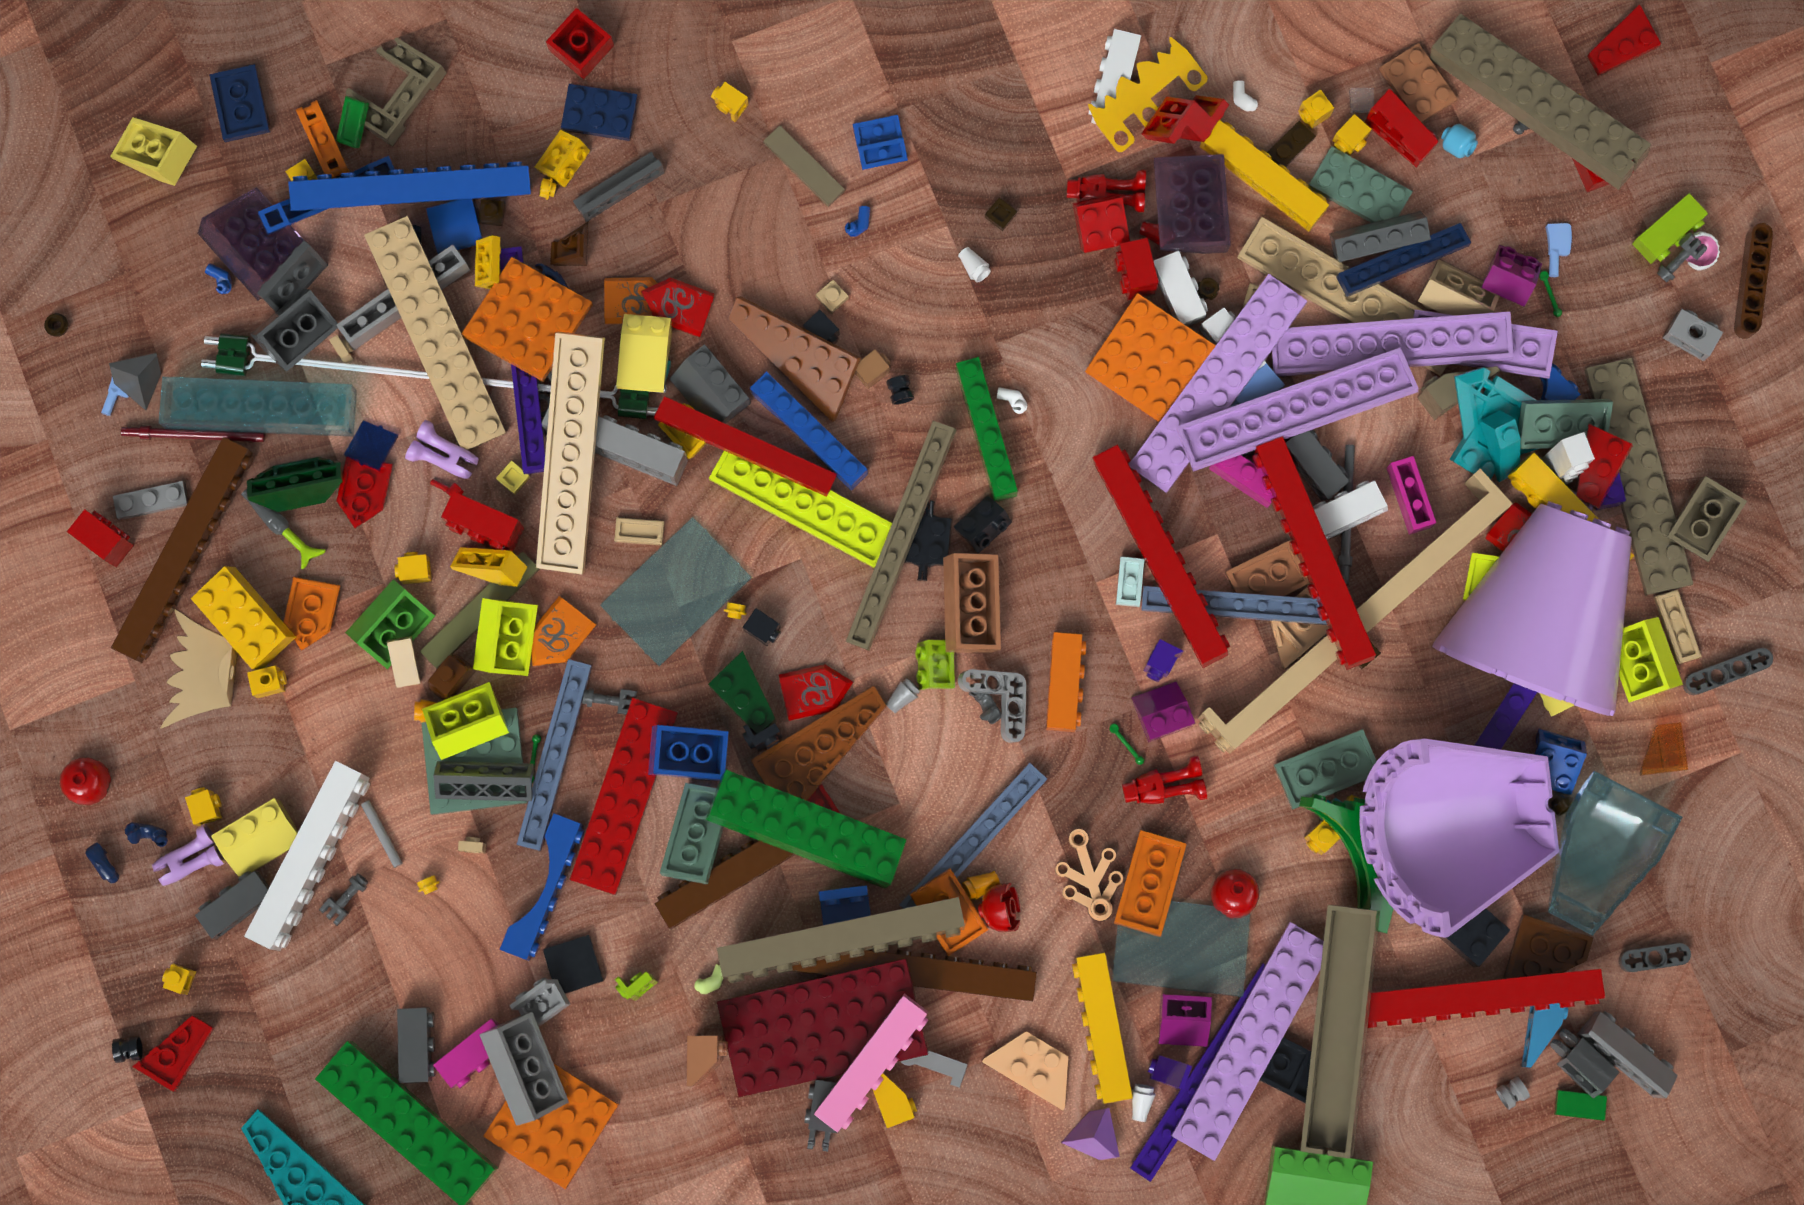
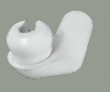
M1234 81L1233 101L1235 105L1247 112L1255 111L1258 107V102L1245 93L1244 81Z
M998 388L997 399L1009 401L1014 412L1017 414H1022L1026 411L1027 402L1020 391Z

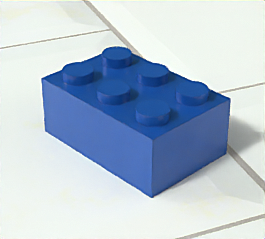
M664 725L652 726L648 775L719 781L726 770L729 731Z

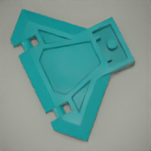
M1481 367L1454 376L1463 438L1449 460L1473 474L1481 469L1491 480L1495 474V466L1490 458L1480 420L1501 410L1515 418L1518 427L1522 401L1537 400L1497 375L1491 381L1488 379L1491 371ZM1484 387L1486 390L1482 394L1480 391ZM1520 449V455L1537 449Z

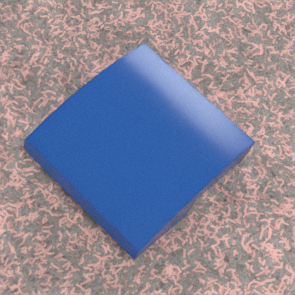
M898 115L852 124L862 170L908 161Z
M460 199L426 208L438 254L451 245H454L457 250L475 246L476 240L482 239L472 199Z

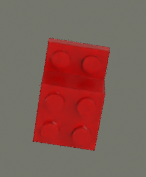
M1195 95L1193 100L1166 96L1141 134L1147 140L1175 144L1179 138L1204 142L1211 135L1217 122L1224 116V112L1229 104L1221 98Z

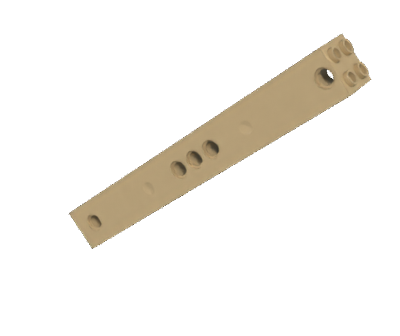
M1481 469L1464 483L1480 501L1357 609L1366 633L1513 504ZM1328 636L1322 639L1227 724L1209 707L1198 717L1200 720L1199 726L1206 734L1211 733L1217 739L1215 744L1222 752L1227 751L1230 754L1337 660L1336 651L1338 649L1335 642L1331 643Z

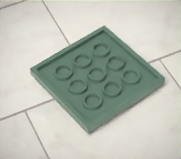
M517 708L501 709L509 731L508 734L443 760L440 759L431 741L426 722L421 723L431 815L528 803L527 801L435 799L433 775L437 761L523 763ZM440 783L441 791H452L454 789L449 783ZM474 784L464 786L470 792H475L479 789ZM491 785L488 787L493 792H500L503 790L498 785ZM516 785L512 788L517 793H526V786Z

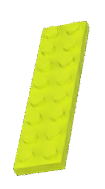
M726 451L722 453L709 477L710 481L875 568L892 525L891 522L831 490L827 497Z

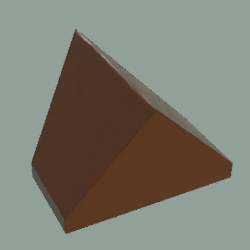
M589 221L559 241L551 242L550 265L587 266Z

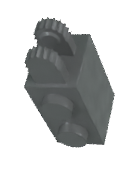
M1561 1029L1558 1034L1570 1049L1558 1039H1553L1550 1042L1551 1048L1561 1057L1557 1065L1592 1098H1595L1605 1091L1620 1072L1609 1059L1604 1058L1596 1051L1595 1046L1591 1042L1586 1041L1584 1038L1579 1040L1569 1030Z
M815 1080V1084H810L808 1099H813L811 1109H806L804 1122L809 1124L808 1129H810L807 1149H813L815 1146L816 1130L825 1132L822 1148L826 1152L829 1149L831 1133H837L814 1115L815 1111L836 1085V1082Z

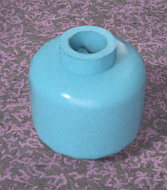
M1462 124L1447 127L1441 136V139H1443V149L1457 158L1469 157L1478 144L1475 132Z

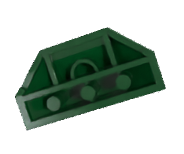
M315 457L272 466L259 473L255 478L247 480L248 501L277 512L325 503L343 482L341 462Z

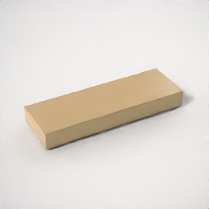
M1678 589L1653 597L1677 665L1702 657Z

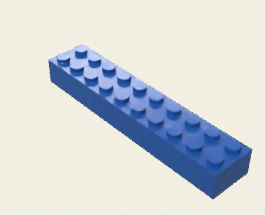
M521 161L508 162L507 167L500 168L499 163L484 164L483 169H475V165H461L460 170L452 171L451 166L437 167L436 172H428V168L412 169L413 173L404 174V169L389 170V175H380V171L365 172V177H356L355 172L341 173V178L332 179L331 174L317 175V180H308L307 176H294L293 181L288 182L291 211L529 195L531 194L529 166H523Z

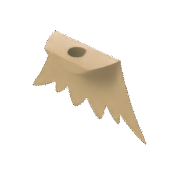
M176 609L174 610L176 617L188 636H177V639L188 650L170 655L172 661L182 668L183 671L173 675L168 679L167 683L183 691L176 694L169 701L170 703H179V705L169 714L160 728L167 727L199 713L229 707L232 702L237 659L236 650L223 636L200 626Z

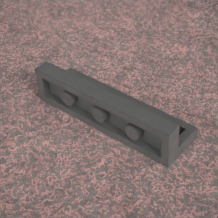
M650 152L573 200V203L584 220L588 222L664 174L663 165Z
M437 761L433 775L435 799L532 801L534 765L524 763ZM440 783H449L454 789L452 791H441ZM474 784L479 789L475 792H470L464 786ZM491 785H498L503 790L500 792H493L488 787ZM516 785L526 786V793H517L512 788Z

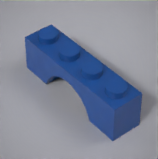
M1553 363L1550 378L1540 377L1543 386L1540 400H1576L1581 394L1578 392L1579 389L1576 384L1570 380L1567 381L1561 375V370Z

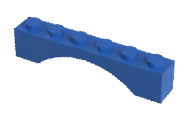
M389 156L351 173L355 172L356 177H365V172L380 171V175H389V170H395ZM290 199L258 211V215L267 235H270L327 209L291 211Z
M767 371L750 387L751 394L769 412L789 427L832 472L837 474V478L851 491L868 475V469Z
M553 813L545 833L550 860L545 888L530 912L518 922L508 927L500 947L501 951L530 961L531 957L535 958L540 947V944L537 943L540 934L544 935L547 930L549 921L546 918L549 911H554L558 901L555 895L558 888H563L567 878L564 872L567 866L571 867L576 855L573 852L576 843H581L585 831L582 830L583 825L581 823Z

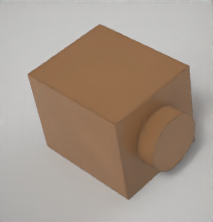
M873 350L860 360L855 375L869 389L890 373L888 365L891 363L883 353L879 354L876 350Z

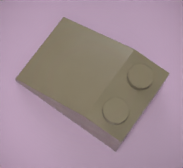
M1497 366L1486 368L1491 371L1488 379L1492 380L1500 371ZM1469 371L1444 374L1439 379L1437 376H1434L1420 389L1422 393L1418 400L1434 421L1458 404L1454 376Z
M1707 476L1702 477L1688 497L1667 537L1709 562L1747 501Z

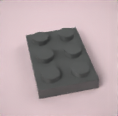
M303 241L293 250L289 258L277 268L273 276L262 285L257 294L276 312L301 290L307 289L328 264L307 242Z

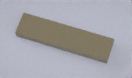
M778 126L763 141L827 207L845 192V189L781 126Z

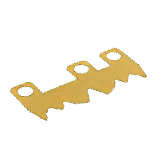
M1169 37L1172 46L1170 48L1171 53H1157L1159 64L1150 61L1137 63L1139 84L1121 76L1116 86V99L1106 95L1105 108H1096L1092 104H1088L1096 125L1118 152L1125 151L1135 141L1134 136L1123 121L1134 113L1144 127H1146L1149 122L1144 120L1142 116L1143 110L1150 107L1156 112L1158 107L1151 98L1178 75L1191 91H1197L1207 82V75L1188 50L1172 37ZM1191 70H1196L1201 75V81L1197 85H1193L1188 81L1187 75ZM1117 131H1124L1128 136V142L1123 146L1116 144L1114 140V135Z

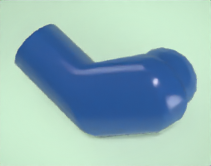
M860 206L858 219L851 222V224L848 222L845 225V232L849 236L856 237L868 229L870 207Z
M209 263L205 274L216 279V291L219 294H228L232 289L229 272Z

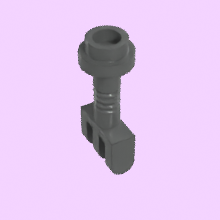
M1691 232L1678 243L1683 248L1679 255L1666 267L1663 265L1659 267L1660 270L1657 274L1664 281L1673 280L1675 278L1673 273L1690 255L1698 260L1706 252L1707 246L1701 244V241L1695 238V235Z
M589 688V690H584L582 704H587V707H592V703L618 706L617 714L626 715L628 709H625V706H630L631 700H626L627 696L637 697V692L621 689L620 696L618 697L594 693V688Z
M358 873L349 879L351 885L337 901L332 897L328 898L319 909V911L324 913L329 907L332 908L326 917L331 920L338 914L339 916L333 922L336 926L349 914L344 909L349 900L358 890L364 892L367 889L368 881Z

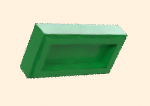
M345 96L336 138L337 142L353 148H360L369 106L368 102L351 96Z
M1556 1090L1554 1115L1605 1121L1607 1096L1598 1095L1592 1098L1589 1094Z

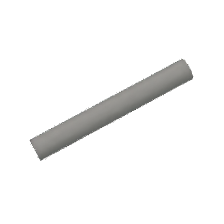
M370 800L362 803L361 806L393 867L396 868L403 863Z

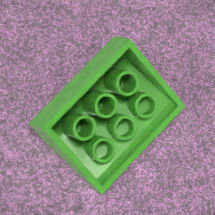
M1272 1146L1264 1205H1367L1373 1162Z

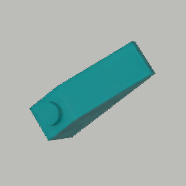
M1499 410L1480 420L1491 461L1495 466L1494 471L1497 481L1501 482L1507 479V476L1520 464L1521 438L1515 418Z

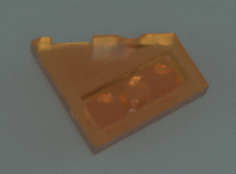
M1681 722L1656 725L1640 770V776L1688 770Z

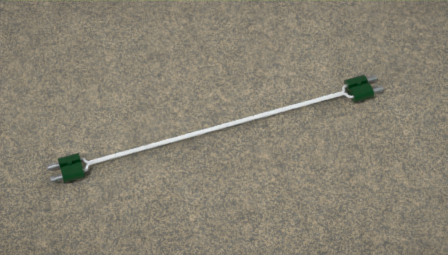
M221 333L219 337H204V343L218 345L217 349H219L216 360L202 359L201 366L215 368L218 374L246 376L247 370L253 366L255 361L275 362L269 355L257 354L255 352L250 336ZM250 347H251V348H252V354L255 356V358H253V359L251 360L250 364L248 365L249 360H247V359H248V355H250ZM301 359L295 364L429 379L427 373L422 371ZM481 378L484 385L513 388V381ZM538 384V391L551 392V385ZM666 385L664 386V393H666ZM616 386L612 392L600 391L601 398L612 399L613 406L618 409V417L647 419L648 415L655 416L658 409L649 407L650 391L620 389L619 405L616 404V399L612 396L618 390Z

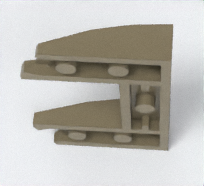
M395 38L398 46L385 52L382 46L376 50L380 56L408 74L383 109L350 88L346 90V96L369 103L364 128L391 146L395 144L406 129L403 124L428 90L434 91L447 74L442 65L399 38Z

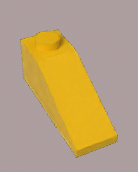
M464 547L459 548L450 566L453 570L498 585L516 587L527 569V566L512 551Z
M882 1073L881 1077L884 1079L873 1092L886 1127L890 1128L915 1118L913 1113L917 1112L913 1098L907 1099L906 1094Z

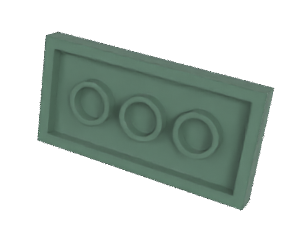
M1333 146L1329 149L1308 185L1311 190L1370 223L1398 217L1413 192Z
M1610 399L1522 401L1518 425L1521 438L1520 449L1553 448L1562 439L1582 432L1587 437L1589 424L1608 432L1613 401Z
M1362 729L1273 766L1293 810L1301 807L1299 806L1301 796L1311 797L1312 794L1326 797L1367 780L1372 767L1377 761Z
M685 783L660 869L662 876L708 884L724 828L705 820L717 788Z

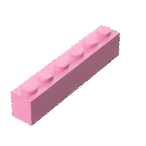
M904 994L815 1111L814 1115L837 1133L841 1127L846 1130L854 1119L851 1116L856 1108L861 1110L869 1099L866 1096L871 1088L876 1090L884 1078L881 1077V1074L886 1068L890 1071L899 1060L896 1055L900 1049L906 1051L914 1040L910 1037L916 1029L920 1032L928 1021L925 1017L928 1011Z

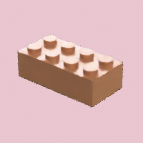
M953 553L944 557L946 652L993 653L1001 650L998 555Z

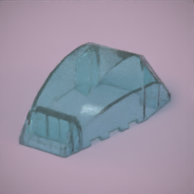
M1593 771L1575 796L1565 816L1559 842V853L1555 861L1547 912L1593 936L1612 915L1618 905L1629 896V893L1661 860L1683 817Z

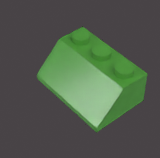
M393 579L345 633L388 670L392 664L387 641L411 636L413 642L435 615Z

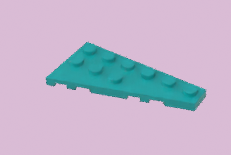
M257 1109L242 1126L241 1129L254 1153L260 1159L264 1167L263 1169L267 1176L270 1177L283 1205H366L260 1109Z

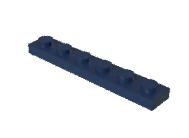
M1456 224L1430 235L1431 240L1403 246L1340 272L1336 278L1346 297L1469 247L1471 241L1462 224Z

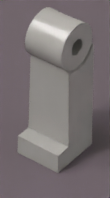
M929 1050V1054L926 1056L900 1061L907 1066L916 1064L953 1077L950 1085L959 1088L968 1064Z

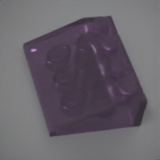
M1224 154L1154 158L1160 250L1200 254L1227 253L1231 246Z
M256 187L202 217L197 234L259 301L262 298L257 292L261 289L262 285L289 258L293 250L305 240L291 225L267 235L259 218L258 211L268 208L272 204Z

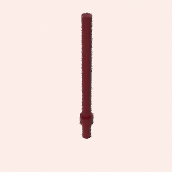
M141 425L140 428L121 427V436L140 437V439L151 440L152 437L222 440L225 437L231 441L264 442L265 434L258 432L152 428L148 425Z

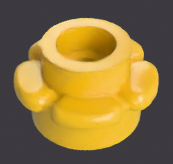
M551 177L550 179L543 178L540 186L539 196L544 197L546 200L549 199V196L554 197L556 183H552L553 179Z
M727 602L726 609L723 610L728 612L727 617L741 619L742 615H747L745 613L746 606Z
M435 875L417 882L419 887L417 891H423L424 895L438 889L437 884L440 881H437Z

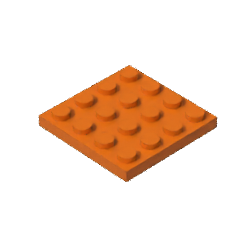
M511 257L499 275V283H494L463 330L462 336L544 382L553 368L555 333L566 332L574 334L593 304L592 301Z
M1137 293L1085 372L1160 422L1216 345Z
M553 1063L569 1103L535 1121L516 1126L507 1101H505L483 1137L566 1189L619 1104Z

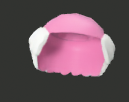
M1699 231L1694 233L1695 238H1698L1701 244H1705L1707 250L1698 260L1691 255L1686 260L1693 269L1704 270L1717 262L1720 246L1718 240L1713 235Z

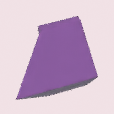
M1109 1108L1089 1111L1061 1142L1098 1160L1120 1157Z

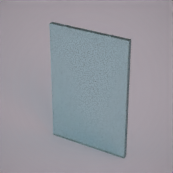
M692 517L600 606L643 649L645 654L658 666H661L752 577Z
M1171 901L1161 937L1117 925L1112 981L1243 997L1250 914L1242 918H1229L1220 911L1218 912L1214 906Z

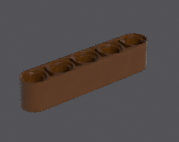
M1766 223L1756 224L1747 233L1745 238L1734 332L1742 339L1752 337L1760 330L1762 325L1773 240V230ZM1755 232L1761 233L1764 240L1756 238ZM1752 254L1759 256L1761 263L1755 262ZM1749 277H1754L1758 285H1753ZM1746 300H1752L1755 308L1749 307ZM1743 322L1750 323L1752 331L1747 330Z

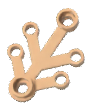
M1076 829L1069 835V843L1077 850L1084 875L1070 868L1065 862L1058 863L1055 867V872L1058 876H1066L1089 889L1092 898L1077 892V889L1072 885L1066 886L1062 894L1065 899H1073L1088 907V912L1093 919L1103 921L1112 913L1110 899L1117 886L1123 882V875L1119 871L1110 873L1108 877L1109 884L1101 896L1098 885L1109 864L1115 860L1116 853L1112 848L1104 849L1101 853V860L1094 872L1086 848L1089 840L1088 834L1082 829ZM1074 836H1082V843H1075ZM1106 851L1112 852L1113 858L1111 860L1105 859L1104 853ZM1060 865L1067 867L1065 874L1059 873L1058 867ZM1113 874L1120 876L1118 883H1114L1111 880ZM1067 888L1074 890L1073 897L1066 896L1065 891ZM1102 904L1105 908L1104 912L1098 913L1095 909L1096 905Z

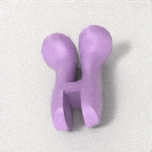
M424 420L417 432V440L449 454V457H444L414 440L406 452L405 459L412 462L424 460L455 476L469 479L472 473L456 463L461 458L477 466L479 458L470 451L440 437L435 432L434 425L430 421Z
M202 824L196 829L197 837L191 842L167 853L152 864L154 872L162 870L167 866L171 870V872L158 879L162 886L177 882L207 865L212 864L218 867L226 863L218 847L213 845L215 844L211 837L213 833L206 824ZM210 847L206 852H203L196 858L183 863V860L188 856L204 848Z

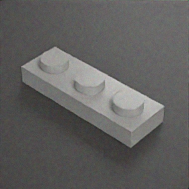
M183 481L113 496L118 520L184 507L188 503L186 486Z

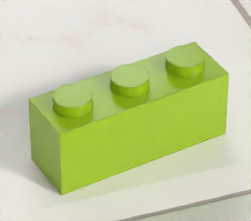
M1689 193L1642 233L1632 245L1650 264L1657 259L1661 262L1671 253L1668 249L1674 244L1679 247L1678 243L1691 229L1695 233L1705 224L1703 219L1708 213Z

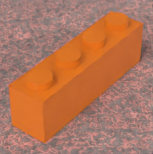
M1053 633L1046 730L1075 732L1076 726L1081 725V712H1077L1078 702L1082 703L1083 688H1079V679H1084L1085 665L1080 664L1081 655L1086 654V641H1082V634Z

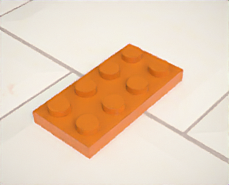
M1140 830L1114 924L1161 937L1186 843Z

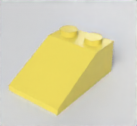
M132 117L110 157L158 181L175 186L197 146L179 131Z
M624 314L616 389L664 393L672 338L671 318Z

